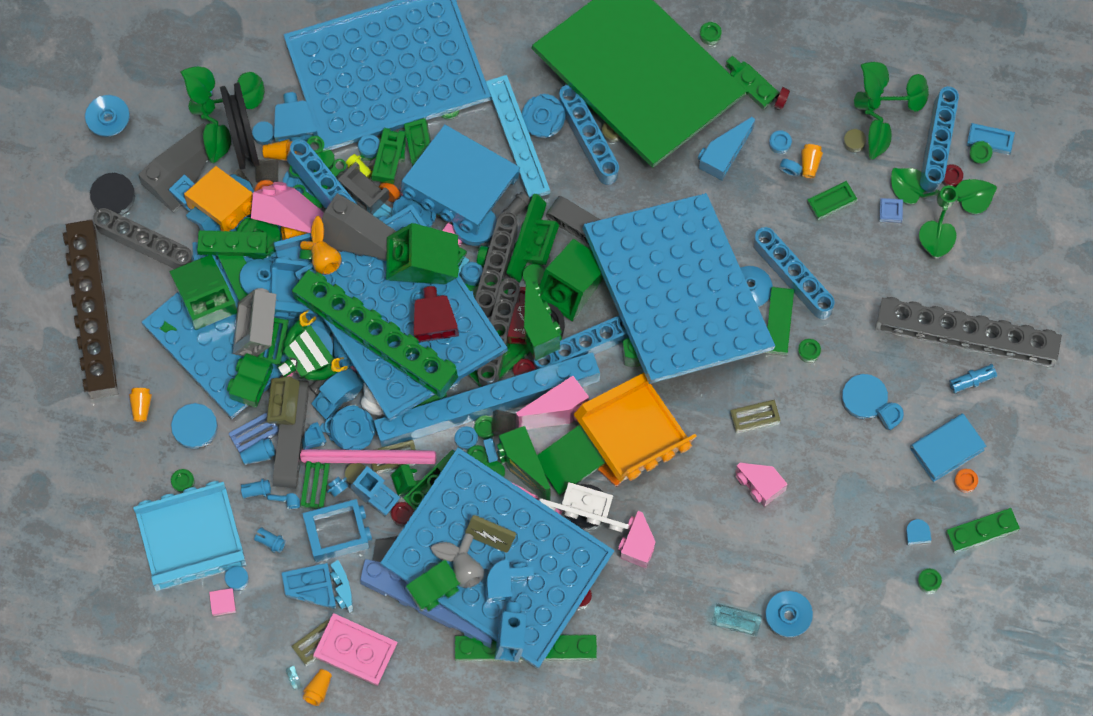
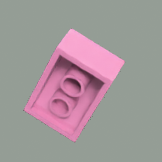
M274 182L270 186H264L262 189L253 192L252 219L311 233L314 218L320 216L322 219L323 211L295 188L288 187L284 182Z
M571 376L516 412V427L525 426L526 429L570 424L573 421L578 422L573 414L583 403L589 401V396L575 377Z

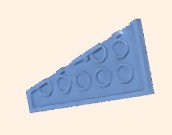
M365 559L360 579L361 585L384 596L388 595L398 600L400 604L406 607L410 606L418 610V613L448 628L453 627L463 632L465 636L471 639L475 638L483 642V645L491 648L492 638L442 605H438L429 612L426 609L420 611L405 589L406 585H408L407 582L381 566L379 561Z

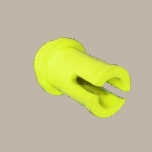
M356 154L350 156L346 161L347 168L349 169L357 162L360 165V171L370 179L373 171L361 161V156Z

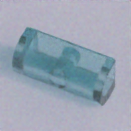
M718 603L716 604L711 625L757 637L762 615Z

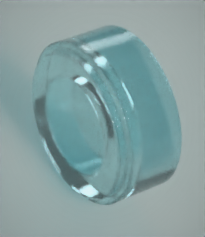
M294 665L286 668V673L293 690L302 688L303 686Z

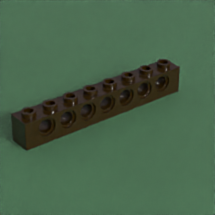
M93 220L66 224V232H63L65 246L68 245L69 253H66L67 265L71 266L72 273L68 274L70 287H74L75 294L71 295L73 308H77L78 314L74 315L76 329H80V336H77V344L79 350L83 351V357L80 358L81 370L86 373V379H82L84 392H88L91 399L119 395L96 227ZM86 244L84 249H76L78 245ZM82 265H89L86 270H79ZM84 286H92L89 291H82ZM88 306L95 307L93 311L85 312ZM91 327L98 328L94 333H87ZM94 348L101 349L98 354H90L91 350ZM97 369L104 370L103 373L99 376L93 375L94 371Z

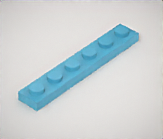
M507 75L486 81L491 94V100L515 164L520 167L519 174L527 196L532 199L533 194H539L540 197L550 194L549 185Z

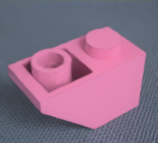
M739 463L736 466L735 476L743 486L746 484L751 490L750 495L757 503L761 502L764 507L786 491L788 484L773 466Z
M638 511L636 517L631 516L628 523V530L630 532L627 538H622L618 550L621 551L620 559L647 568L655 549L656 541L643 513Z

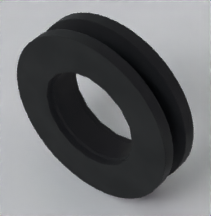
M234 83V95H229L226 86H221L220 91L240 170L246 169L245 158L250 157L254 167L259 166L240 83Z

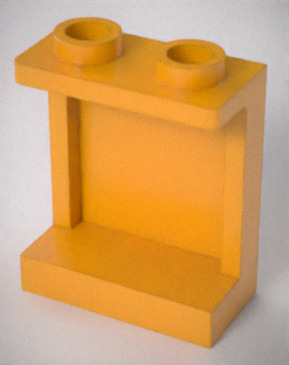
M217 166L184 193L188 208L192 210L194 207H197L220 225L221 231L234 229L252 211L253 193Z

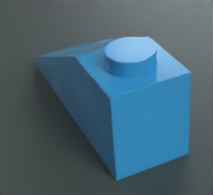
M755 118L747 119L710 142L707 149L703 148L698 156V160H700L699 169L722 181L754 129Z

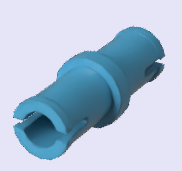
M993 364L975 371L969 370L967 374L949 380L950 387L953 389L954 394L972 386L976 388L982 382L997 378V372Z

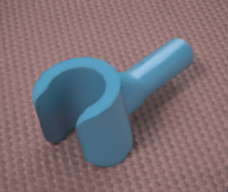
M289 493L286 496L268 494V500L287 502L288 509L300 508V499L294 493Z

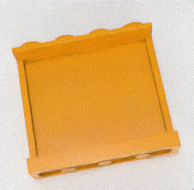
M645 373L583 403L573 414L620 483L626 479L634 480L645 469L647 472L651 471L661 460L664 463L671 460L678 451L681 454L692 447L691 442L697 437L696 434L687 437L653 386L648 383Z

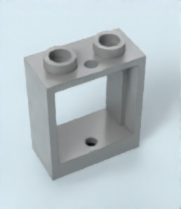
M258 288L238 302L233 354L245 356L248 353L257 357L271 347L276 294L269 293L267 289Z

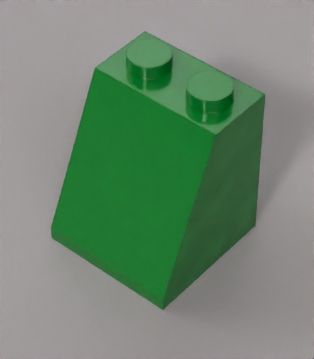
M410 223L387 237L386 280L447 284L458 278V235L415 223Z
M572 239L545 269L539 286L542 293L540 294L542 302L546 301L559 308L563 316L572 322L604 279L592 250Z

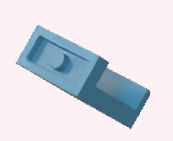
M279 257L272 263L270 268V293L276 294L274 318L299 320L303 312L310 310L294 299L292 289L299 282L295 272L311 264L312 260L304 259L297 261L291 260L289 257ZM312 310L306 314L308 320L318 316Z

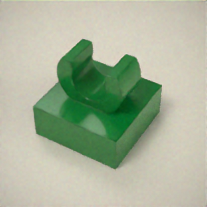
M409 464L401 465L391 474L398 496L406 495L421 481H414L413 476L417 473V469H410Z

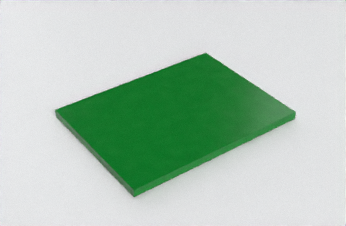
M592 0L535 42L531 48L652 168L747 94V90L654 0Z

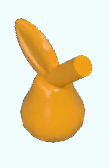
M316 216L311 226L312 241H302L300 247L302 250H311L312 264L316 272L323 275L331 274L340 267L342 258L335 248L323 241L324 225L321 217Z

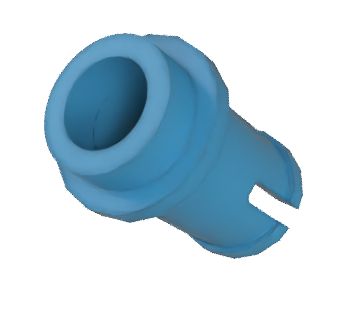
M262 478L259 482L241 484L243 499L259 495L266 497L267 494L271 493L269 480Z
M262 527L257 531L265 536V538L256 534L254 538L256 542L271 548L273 553H280L286 544L283 536H276Z

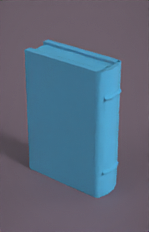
M962 413L923 438L920 437L918 441L910 445V450L930 479L935 482L985 451L984 448L987 446Z

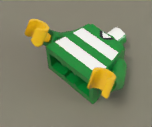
M306 310L287 333L283 343L285 348L283 354L287 360L278 365L277 369L283 377H287L295 371L300 379L305 378L308 381L326 380L337 372L347 370L348 366L342 368L339 366V361L344 359V357L336 359L332 357L310 325L316 320V317L308 320L306 314L310 310Z

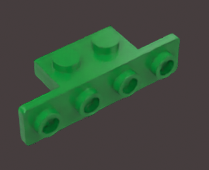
M533 194L528 204L527 214L522 222L518 240L514 245V252L507 266V274L517 282H521L527 263L546 265L559 228V224L556 221L542 220L547 203L539 194Z

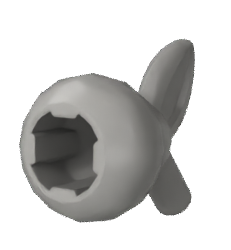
M468 533L464 535L460 548L449 542H440L431 547L433 554L439 559L453 561L454 573L457 581L460 583L459 586L462 588L473 587L480 583L484 577V569L481 564L468 554L474 538Z

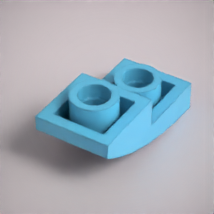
M337 560L330 564L333 571L330 573V576L336 585L341 583L340 586L335 588L337 594L335 600L341 609L346 608L351 613L353 611V598L349 581L342 565Z

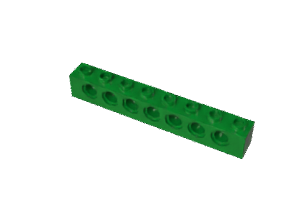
M308 269L292 289L295 300L441 399L458 378L456 366L447 359L443 361L432 348H424L418 344L419 341L411 334L406 336L395 323L391 321L387 323L381 319L382 316L374 309L368 310L358 298L347 296L340 286L336 284L333 286L328 283L321 273H313ZM319 292L327 293L322 298L316 297V294ZM338 304L345 305V307L341 310L334 309V307ZM357 316L363 317L361 322L355 323L352 321ZM374 329L382 330L378 335L370 334ZM391 342H400V345L396 348L389 346ZM411 354L419 355L416 360L407 359ZM431 366L438 368L434 373L426 372L427 368Z

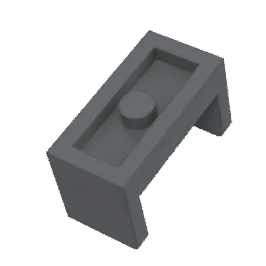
M357 162L337 179L357 205L372 215L390 198L389 190L386 187L381 190L360 171V165Z

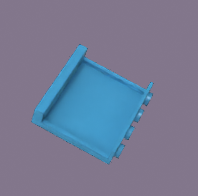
M444 125L401 181V193L407 199L420 203L426 210L434 211L441 215L445 221L453 222L460 226L463 231L477 236L479 226L509 185H514L519 179L520 167L451 127Z

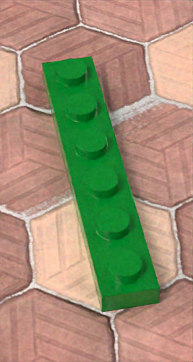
M560 635L544 660H597V635ZM455 636V661L503 660L495 659L497 643L495 640L492 639L491 648L475 638Z

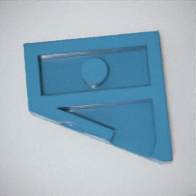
M328 563L281 572L286 597L332 609L336 608Z

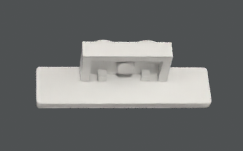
M568 482L562 504L539 498L540 502L554 511L556 508L565 510L564 515L577 519L578 515L587 517L586 522L599 526L601 521L609 523V529L622 532L623 528H629V524L607 518L613 495Z

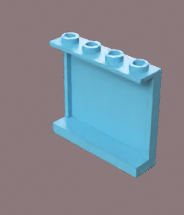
M209 482L206 484V487L199 489L195 487L188 488L181 494H167L162 496L160 500L153 502L151 500L142 501L138 506L133 507L156 591L222 573L233 566L243 567L247 565L224 482Z

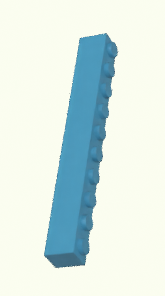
M593 352L415 407L390 422L387 417L374 420L381 447L415 440L475 421L484 415L491 416L532 403L571 376L575 377L581 387L600 382V371Z

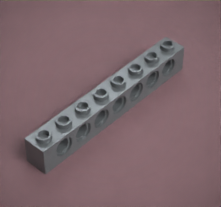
M882 297L875 330L1049 367H1054L1058 360L1062 338L1061 334H1056L1055 331L1049 329L1041 331L1034 329L1030 325L1017 326L1006 320L993 321L982 315L976 317L969 316L962 311H945L939 306L926 307L922 306L919 302H902L895 297ZM902 313L907 318L901 320L897 318L896 314ZM925 318L929 321V323L922 324L919 322L918 319ZM946 322L950 324L951 328L945 329L941 326V323ZM969 327L974 333L968 334L963 328ZM986 332H993L996 338H989ZM1013 336L1017 338L1018 343L1010 342L1008 337ZM1031 341H1037L1041 347H1033Z

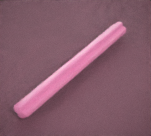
M303 449L300 453V459L303 463L310 461L312 463L435 464L437 460L435 451Z

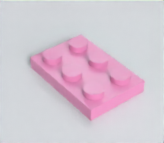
M333 613L313 657L378 686L398 642Z

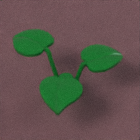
M866 62L860 65L864 76L865 92L859 91L856 93L854 106L857 109L866 110L865 114L877 119L872 121L869 128V159L873 160L883 154L890 146L892 139L890 125L883 123V118L873 111L880 107L881 101L908 100L910 111H920L923 109L929 96L927 80L923 75L915 74L909 78L906 87L907 96L880 97L884 93L883 88L889 82L887 67L879 62Z
M199 66L189 67L181 71L187 93L191 99L189 101V111L193 115H201L202 119L212 122L205 126L203 140L209 161L216 163L230 149L231 134L227 126L219 125L217 120L208 115L214 111L215 104L222 103L223 99L212 100L209 98L212 96L210 91L215 87V78L208 68ZM245 72L240 75L237 83H240L246 109H254L263 100L265 92L262 78L256 73Z
M893 168L891 186L896 197L903 199V203L912 205L919 200V197L937 196V203L942 207L938 223L928 221L919 230L921 245L935 258L946 255L956 242L957 235L954 226L948 223L942 224L947 209L952 207L956 201L961 202V206L966 212L980 214L987 210L997 190V186L992 183L977 179H967L960 182L956 188L947 185L941 191L937 189L934 192L924 194L926 191L920 185L921 171L913 168Z

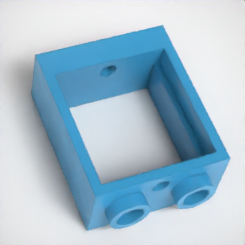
M357 499L302 513L315 563L370 549L368 541L372 540L369 527L364 528L362 520L367 518L364 506H358ZM354 510L361 539L321 549L314 520Z

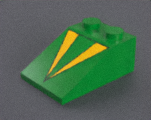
M522 426L499 435V443L496 445L501 464L505 463L507 469L540 498L550 501L551 488L526 427Z

